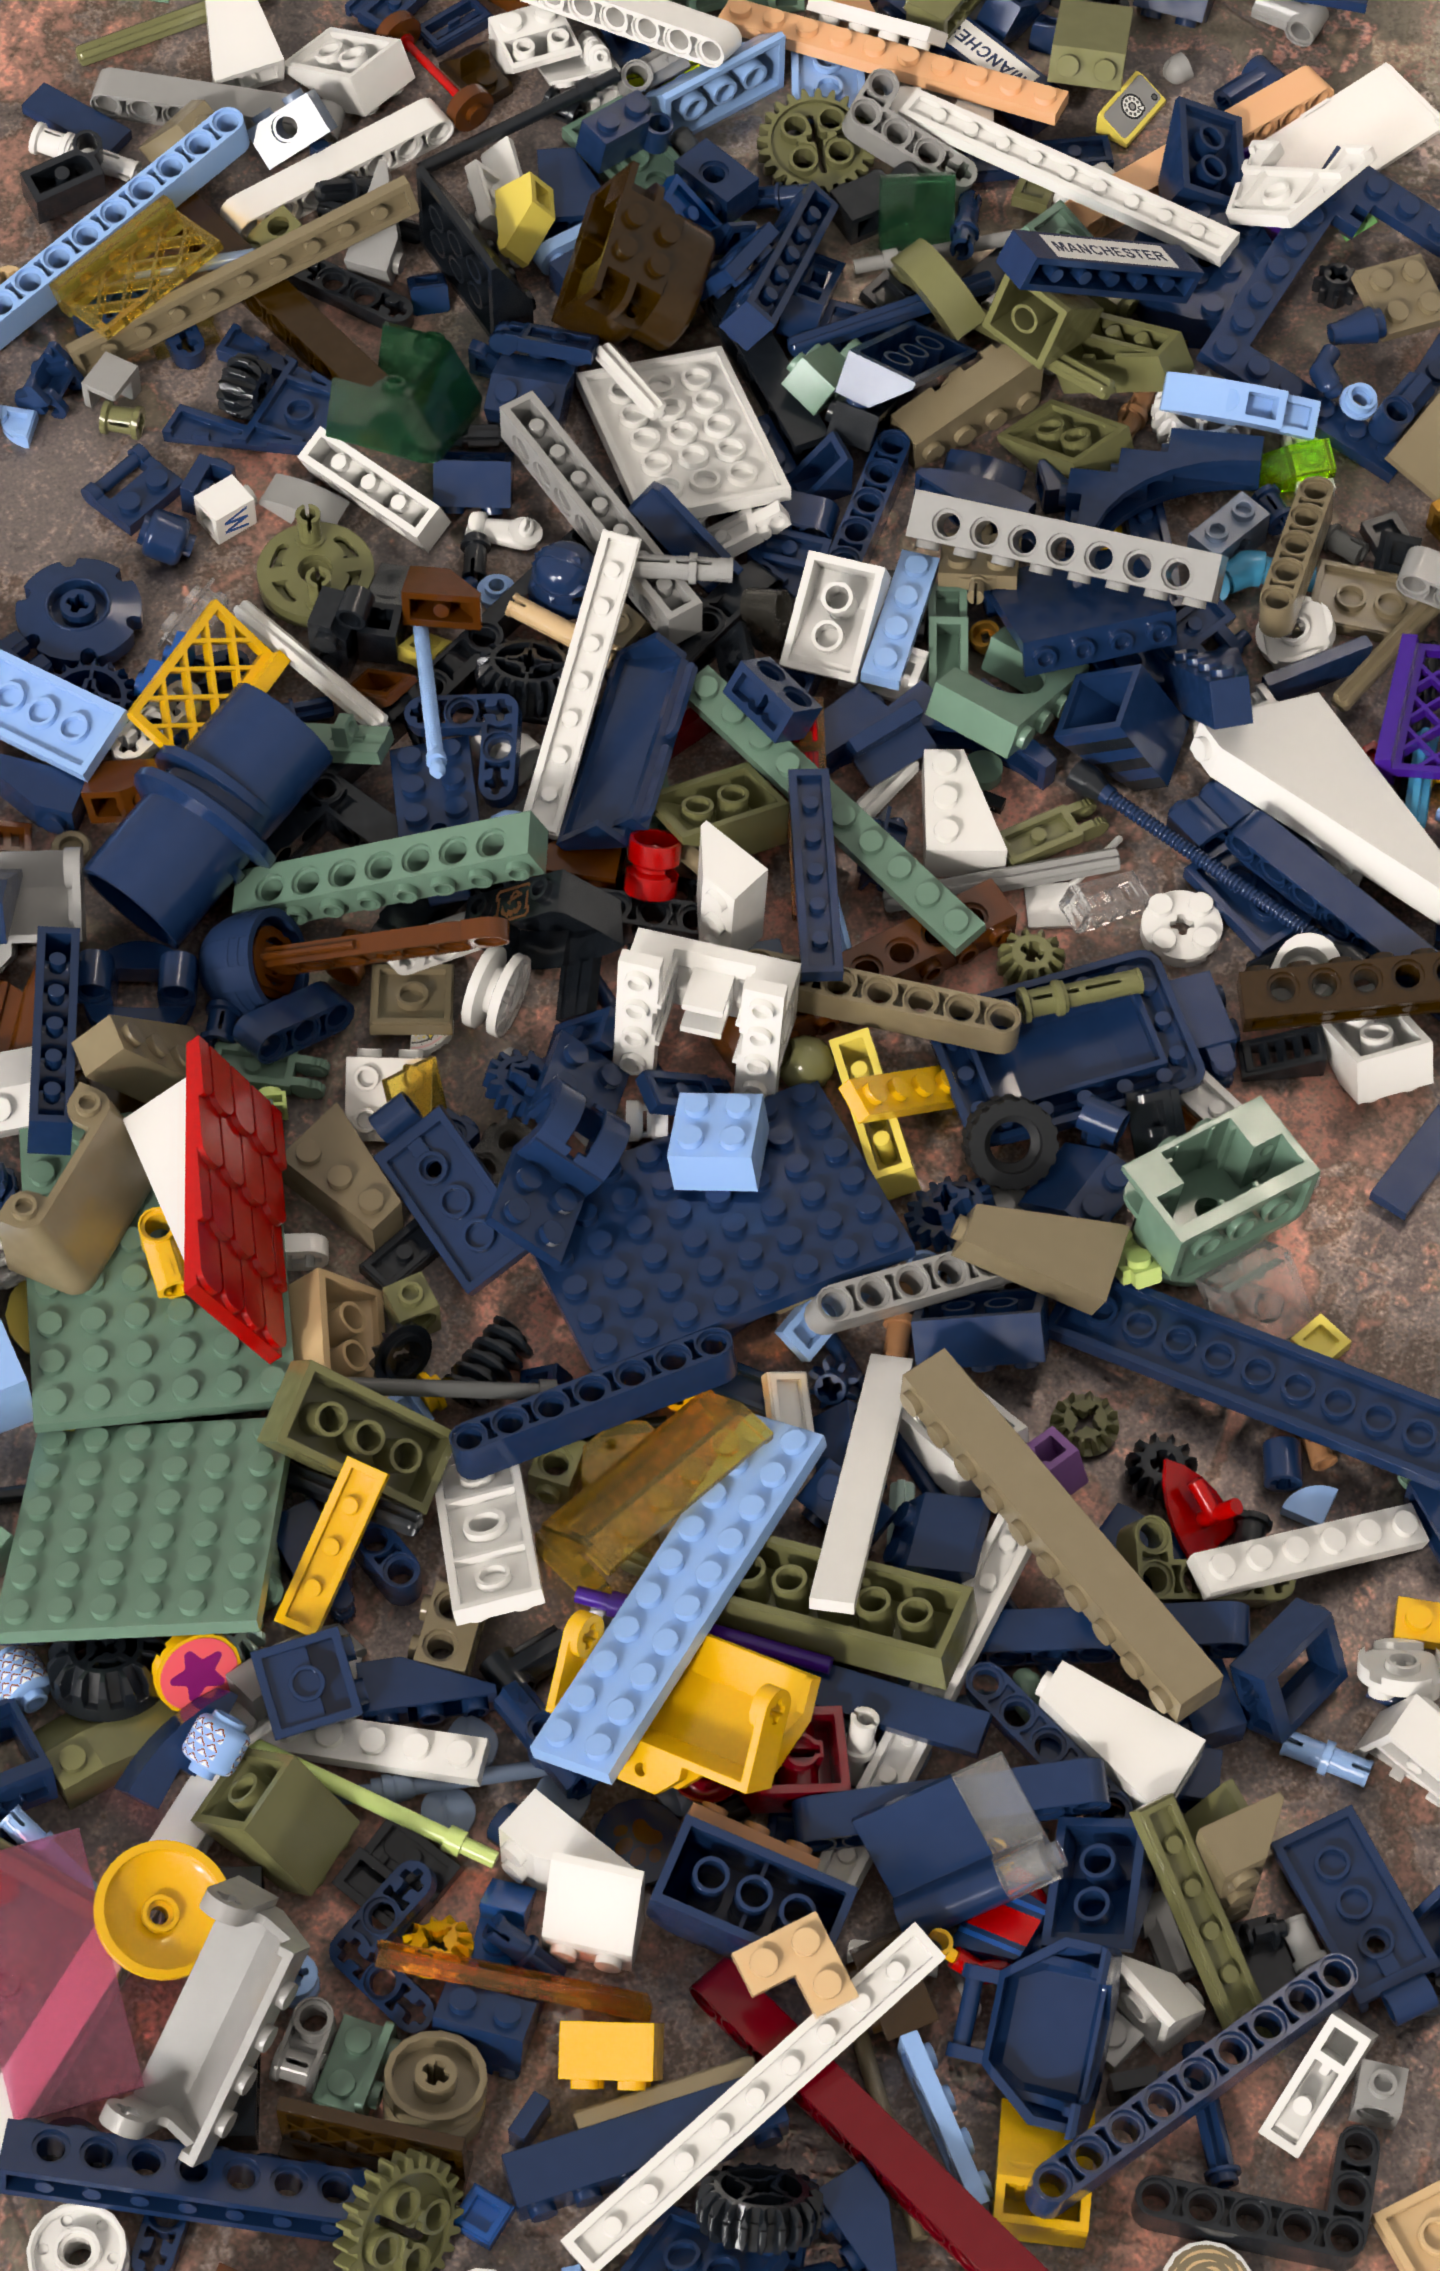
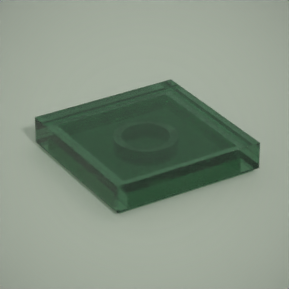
M954 172L884 174L879 176L878 248L881 252L891 248H897L898 251L904 250L920 237L931 245L951 241L949 236L950 227L954 225L956 175Z

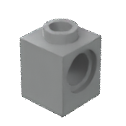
M1362 2058L1355 2075L1348 2121L1394 2131L1402 2114L1409 2069Z

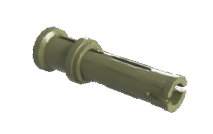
M1138 967L1066 984L1062 980L1055 979L1051 980L1047 986L1028 990L1023 986L1016 988V1004L1021 1012V1021L1024 1024H1028L1036 1017L1056 1014L1058 1017L1065 1016L1070 1008L1133 994H1143L1144 980Z

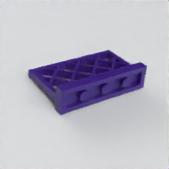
M1402 633L1374 758L1375 766L1391 785H1394L1395 776L1440 780V751L1435 753L1426 744L1440 736V719L1433 713L1440 708V696L1428 704H1425L1418 697L1419 693L1431 686L1440 693V669L1432 673L1425 666L1426 657L1440 658V645L1419 643L1418 634ZM1426 717L1435 727L1418 736L1411 726ZM1417 749H1420L1428 757L1419 764L1404 763L1405 756Z

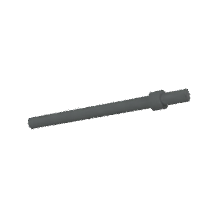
M347 1377L383 1396L522 1400L561 1385L557 1384V1379H539L538 1383Z

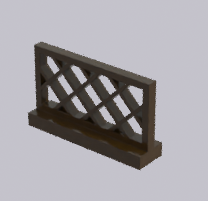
M279 2096L276 2113L282 2136L278 2152L280 2158L302 2162L319 2160L329 2166L349 2169L366 2167L377 2173L379 2158L382 2157L391 2162L395 2150L406 2154L409 2148L419 2152L424 2150L451 2166L449 2172L459 2177L454 2187L463 2191L464 2196L474 2158L473 2151L467 2150L465 2137ZM463 2196L458 2200V2202H462Z

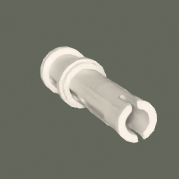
M38 122L30 136L29 152L34 155L42 153L53 158L73 149L72 142L75 133L67 132L64 134L48 128L44 122ZM85 148L81 151L85 153L93 152L95 149ZM103 149L104 158L101 168L104 174L127 182L142 171V168H140L142 163L140 161Z

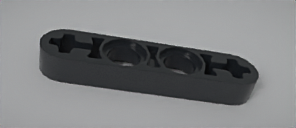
M326 260L306 268L308 271L302 270L287 278L297 290L389 333H405L414 324L413 304L409 299ZM331 280L343 283V286L336 290H329L323 287L326 282ZM362 295H369L375 298L368 305H361L355 301Z

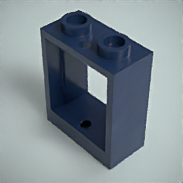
M1296 1597L1229 1665L1239 1701L1247 1720L1248 1729L1283 1744L1348 1677L1343 1650L1340 1646L1334 1624L1335 1621L1332 1613L1325 1607L1313 1605ZM1306 1649L1308 1661L1280 1688L1277 1677Z
M6 1698L0 1701V1743L13 1738L26 1763L0 1773V1821L18 1804L23 1811H26L59 1797L53 1767L15 1698Z

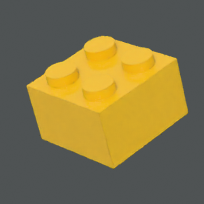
M560 2021L558 2079H570V2089H604L605 2080L618 2081L617 2090L646 2091V2088L651 2087V2082L663 2080L664 2023Z

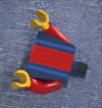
M991 1836L988 1841L998 1850L999 1855L997 1859L1009 1881L1013 1893V1901L961 1923L953 1937L947 1930L942 1928H935L928 1935L929 1938L941 1945L942 1950L940 1951L946 1956L945 1960L948 1961V1967L959 1974H962L964 1962L1002 1970L1042 1949L1041 1939L1047 1895L1038 1881L1016 1859L1009 1860L1006 1857L1008 1846L1004 1839L999 1836ZM988 1982L983 1983V1985L993 1984Z

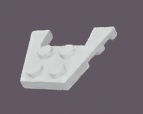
M1252 140L1248 147L1250 157L1243 161L1241 167L1243 172L1242 180L1235 184L1225 213L1231 225L1292 228L1375 161L1377 155L1373 145L1344 144L1325 169L1275 167L1276 163L1285 153L1281 142Z

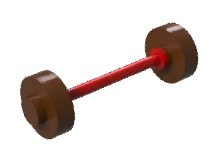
M399 10L387 16L378 26L375 35L401 39L406 53L409 52L452 95L453 98L448 104L446 115L459 131L468 132L480 126L492 111L494 103L492 95L482 85L476 83L467 85L459 90L415 46L421 34V24L409 11Z

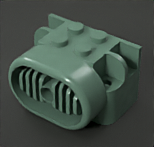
M1261 1095L1213 1120L1210 1118L1201 1120L1191 1131L1179 1137L1173 1135L1164 1139L1156 1149L1122 1165L1121 1171L1129 1180L1123 1192V1200L1127 1208L1134 1215L1130 1229L1133 1233V1239L1141 1248L1147 1249L1161 1267V1282L1179 1287L1203 1284L1255 1257L1264 1248L1271 1233L1290 1224L1306 1210L1321 1172Z

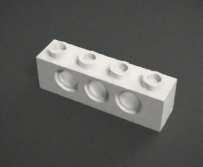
M321 426L298 455V459L309 473L427 553H429L451 523L440 506Z

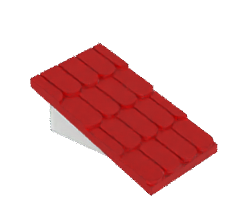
M198 1035L186 1043V1078L125 1117L123 1122L184 1259V1293L268 1364H271L282 1357V1348L286 1346L287 1342L282 1294L288 1291L281 1227L286 1222L282 1172L287 1169L282 1112L273 1104L271 1105V1102L253 1085L250 1086V1082L232 1065L230 1066L229 1062Z

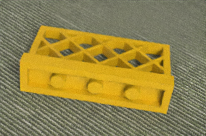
M217 599L210 601L129 708L127 717L160 749L163 745L176 746L174 745L172 730L188 729L189 740H191L198 732V729L205 724V722H197L194 701H210L212 715L220 706L219 700H225L229 695L218 694L216 673L231 672L233 689L238 683H248L267 693L291 660L280 650L273 653ZM213 615H216L224 623L226 638H211L209 620ZM201 633V638L196 639L197 636ZM237 644H246L258 655L251 665H239ZM191 645H202L205 666L189 667L187 649ZM212 645H227L230 666H214ZM179 661L180 667H175V665ZM190 673H206L209 694L193 695ZM169 674H181L183 695H168L166 677ZM156 690H158V696H153ZM184 701L187 723H171L169 702ZM147 702H159L162 724H152L140 713Z

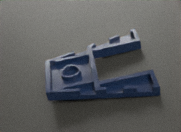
M233 323L216 349L218 360L228 363V360L231 357H235L238 353H249L258 356L266 361V363L271 364L272 375L274 378H277L276 382L248 425L179 404L163 428L162 434L164 441L172 443L299 455L320 426L331 434L333 433L351 405L352 400L349 391L314 370L312 373L298 366L296 359L287 354L283 357L270 349L269 343L258 336H255L253 339L242 332L241 326Z

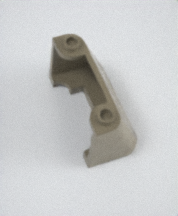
M82 1082L78 1083L68 1100L67 1113L71 1122L85 1130V1133L48 1197L28 1190L20 1191L11 1195L0 1210V1240L8 1269L71 1295L83 1294L93 1287L152 1189L123 1122L124 1116L104 1092Z

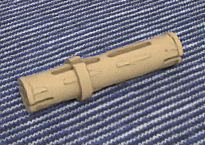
M515 593L512 596V599L515 601H509L505 611L506 616L512 617L570 647L576 626L575 623L534 603L519 593ZM613 644L607 669L612 668L614 663L612 660H615L616 653L621 650V646Z

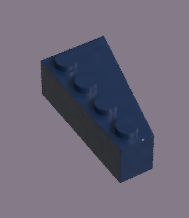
M1238 647L1198 653V649H1182L1175 651L1173 658L1162 659L1165 693L1182 714L1214 730L1253 723L1249 675Z

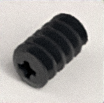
M496 1315L493 1318V1324H489L483 1330V1337H478L473 1341L472 1349H467L462 1354L461 1361L456 1362L451 1367V1374H446L441 1380L497 1382L496 1380H499L501 1382H511L513 1378L507 1367L514 1371H520L523 1368V1363L517 1355L530 1359L534 1355L533 1350L518 1327L506 1318ZM452 1398L466 1408L478 1405L488 1409L492 1405L490 1399Z

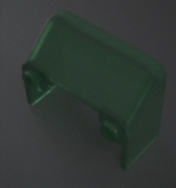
M385 321L382 328L378 366L388 376L377 381L372 387L334 377L331 384L325 436L419 463L438 462L479 415L482 395L453 345L445 339L443 334L434 331L422 332Z

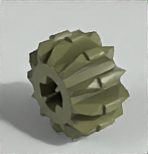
M1025 926L1021 936L1010 932L1006 943L1001 944L998 948L997 958L999 961H997L996 971L998 976L1003 977V984L1006 987L1065 970L1063 964H1065L1066 954L1064 949L1058 948L1059 941L1057 936L1045 939L1043 928L1037 934H1031Z

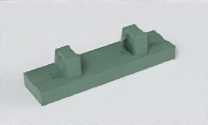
M338 713L334 724L305 723L326 745L333 757L332 763L381 765L394 741V735L390 726L358 725L354 715L351 713Z

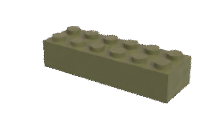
M770 1535L715 1622L718 1625L831 1656L838 1662L947 1690L978 1621L973 1587L867 1560L854 1615L809 1609V1597L822 1548Z

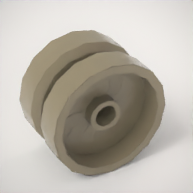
M442 2030L423 2031L404 2039L390 2053L384 2068L383 2118L389 2121L465 2137L467 2145L479 2133L486 2110L487 2069L486 2062L477 2047L460 2035Z

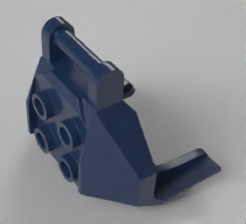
M1064 1937L1002 1970L964 1962L961 1976L965 1977L959 2012L953 2041L947 2042L945 2055L982 2064L989 2077L1028 2125L1065 2133V2140L1076 2139L1088 2130L1101 2088L1119 1998L1122 1962L1120 1950L1098 1943ZM988 1982L997 1984L985 2048L971 2046L983 1983Z

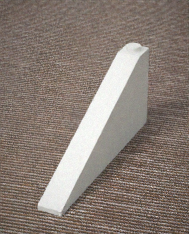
M1319 692L1252 708V724L1214 730L1199 723L1190 750L1210 777L1440 925V849Z

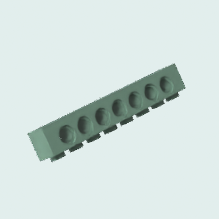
M529 810L276 862L270 869L261 866L247 868L242 871L245 877L239 884H235L232 913L236 915L246 911L279 908L285 911L288 916H291L297 925H303L307 921L327 917L338 918L347 913L362 910L373 911L382 906L397 903H413L417 899L437 895L448 896L457 891L472 888H488L492 884L512 880L523 881L532 876L546 874L549 831L533 812Z

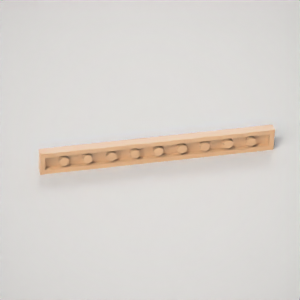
M728 0L718 18L733 23L739 29L743 38L752 39L760 34L782 31L786 36V50L870 74L879 68L888 69L897 76L899 82L1053 126L1056 125L1069 101V91L747 0Z

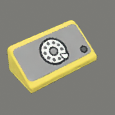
M1135 71L1122 86L1121 91H1117L1098 113L1096 133L1108 135L1109 140L1127 148L1166 104V99L1142 73Z

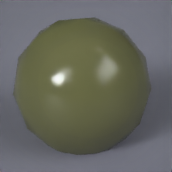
M801 1035L790 1039L780 1067V1077L783 1082L789 1087L816 1081L819 1082L821 1087L826 1085L834 1074L835 1066L834 1056L830 1047L816 1036Z

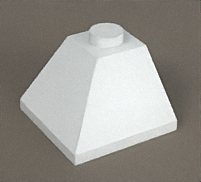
M1122 1955L1119 1998L1116 2009L1145 2034L1143 2040L1160 2058L1202 2024L1206 2008L1203 2006V1997L1192 1984L1188 1982L1183 1984L1175 1974Z

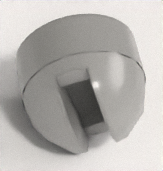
M1182 52L1171 56L1165 61L1163 66V76L1172 84H1183L1194 78L1190 62Z

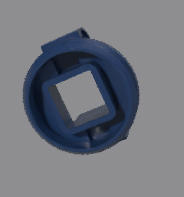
M151 941L126 942L106 951L101 949L83 950L79 953L77 1003L84 1004L87 1019L92 1027L109 1014L186 1025L193 1014L197 1002L199 977L197 958L189 952L172 950L165 945ZM119 982H158L157 998L159 1007H117Z

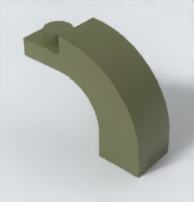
M920 237L890 259L894 265L890 269L894 277L900 283L910 286L919 295L948 337L959 340L984 321L986 314L970 290L943 256L923 238Z

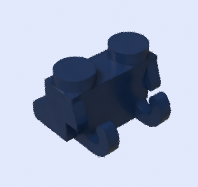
M49 342L41 357L32 363L29 378L25 385L15 393V403L18 408L36 410L40 415L47 414L49 410L47 406L52 405L55 408L51 415L57 419H64L69 412V406L62 399V396L67 388L74 391L81 390V382L84 380V377L73 365L74 362L71 356L58 342Z

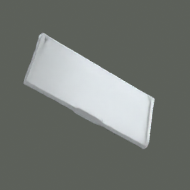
M1385 62L1334 96L1326 98L1304 112L1299 118L1264 140L1281 142L1285 153L1276 163L1275 167L1322 169L1337 145L1341 148L1344 144L1373 145L1377 158L1369 166L1380 172L1439 134L1440 113L1390 64Z

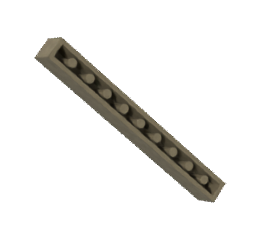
M944 1348L903 1374L900 1401L904 1409L912 1417H919L927 1427L928 1436L934 1445L939 1449L945 1448L954 1459L955 1468L961 1477L966 1481L972 1480L981 1491L982 1500L987 1508L995 1514L999 1513L1008 1523L1009 1531L1014 1540L1021 1546L1026 1545L1036 1556V1562L1041 1572L1048 1579L1054 1578L1064 1590V1596L1072 1609L1078 1613L1081 1611L1092 1623L1093 1632L1098 1640L1105 1646L1110 1645L1120 1656V1662L1125 1672L1132 1679H1139L1149 1691V1697L1156 1709L1163 1714L1168 1713L1174 1722L1178 1723L1218 1696L1224 1677L1221 1671L950 1353Z

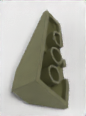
M160 1699L148 1710L128 1719L113 1722H93L65 1713L33 1732L53 1767L57 1790L68 1808L72 1810L114 1786L129 1762L146 1741L178 1712L171 1710Z

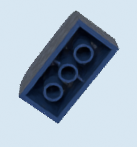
M686 1814L650 1897L646 1915L654 1923L670 1933L733 1960L731 1957L733 1952L816 1911L835 1947L858 1887ZM794 1977L786 1981V1983L799 1986Z

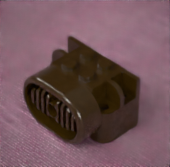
M632 161L591 194L551 321L567 330L599 335L601 346L607 342L616 346L630 336L657 351H663L679 340L698 309L714 258L716 241L711 231L675 213L671 204L663 199L664 186L656 182L647 189H644L635 184L634 181L640 164Z

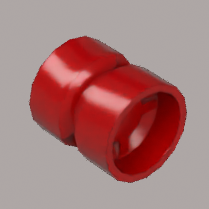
M661 829L636 830L630 834L627 857L633 865L626 867L624 891L630 897L648 902H664L674 899L677 895L679 873L675 867L681 861L682 843L671 832Z

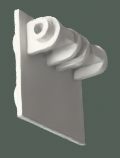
M591 30L582 32L578 37L582 55L537 67L549 86L554 85L556 88L572 87L577 80L587 76L592 79L614 67L617 68L618 72H621V68L610 55L609 49L602 40Z

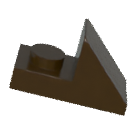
M487 41L468 45L439 62V68L461 89L475 83L482 85L492 95L493 105L513 93L512 82L490 63L489 43Z

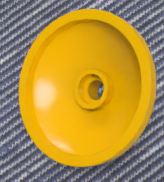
M155 1840L131 1847L110 1864L101 1877L96 1889L93 1917L102 1945L120 1966L140 1977L166 1981L189 1976L215 1922V1919L209 1917L199 1908V1904L207 1887L225 1881L226 1878L219 1867L207 1855L185 1843ZM153 1910L161 1911L165 1916V1923H154L151 1920L150 1912Z

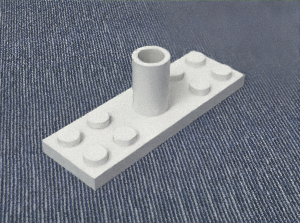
M452 1453L435 1492L451 1606L456 1625L459 1626L471 1622L478 1623L490 1617L514 1611H525L533 1606L545 1604L521 1463L484 1478L471 1480L460 1476L457 1472Z

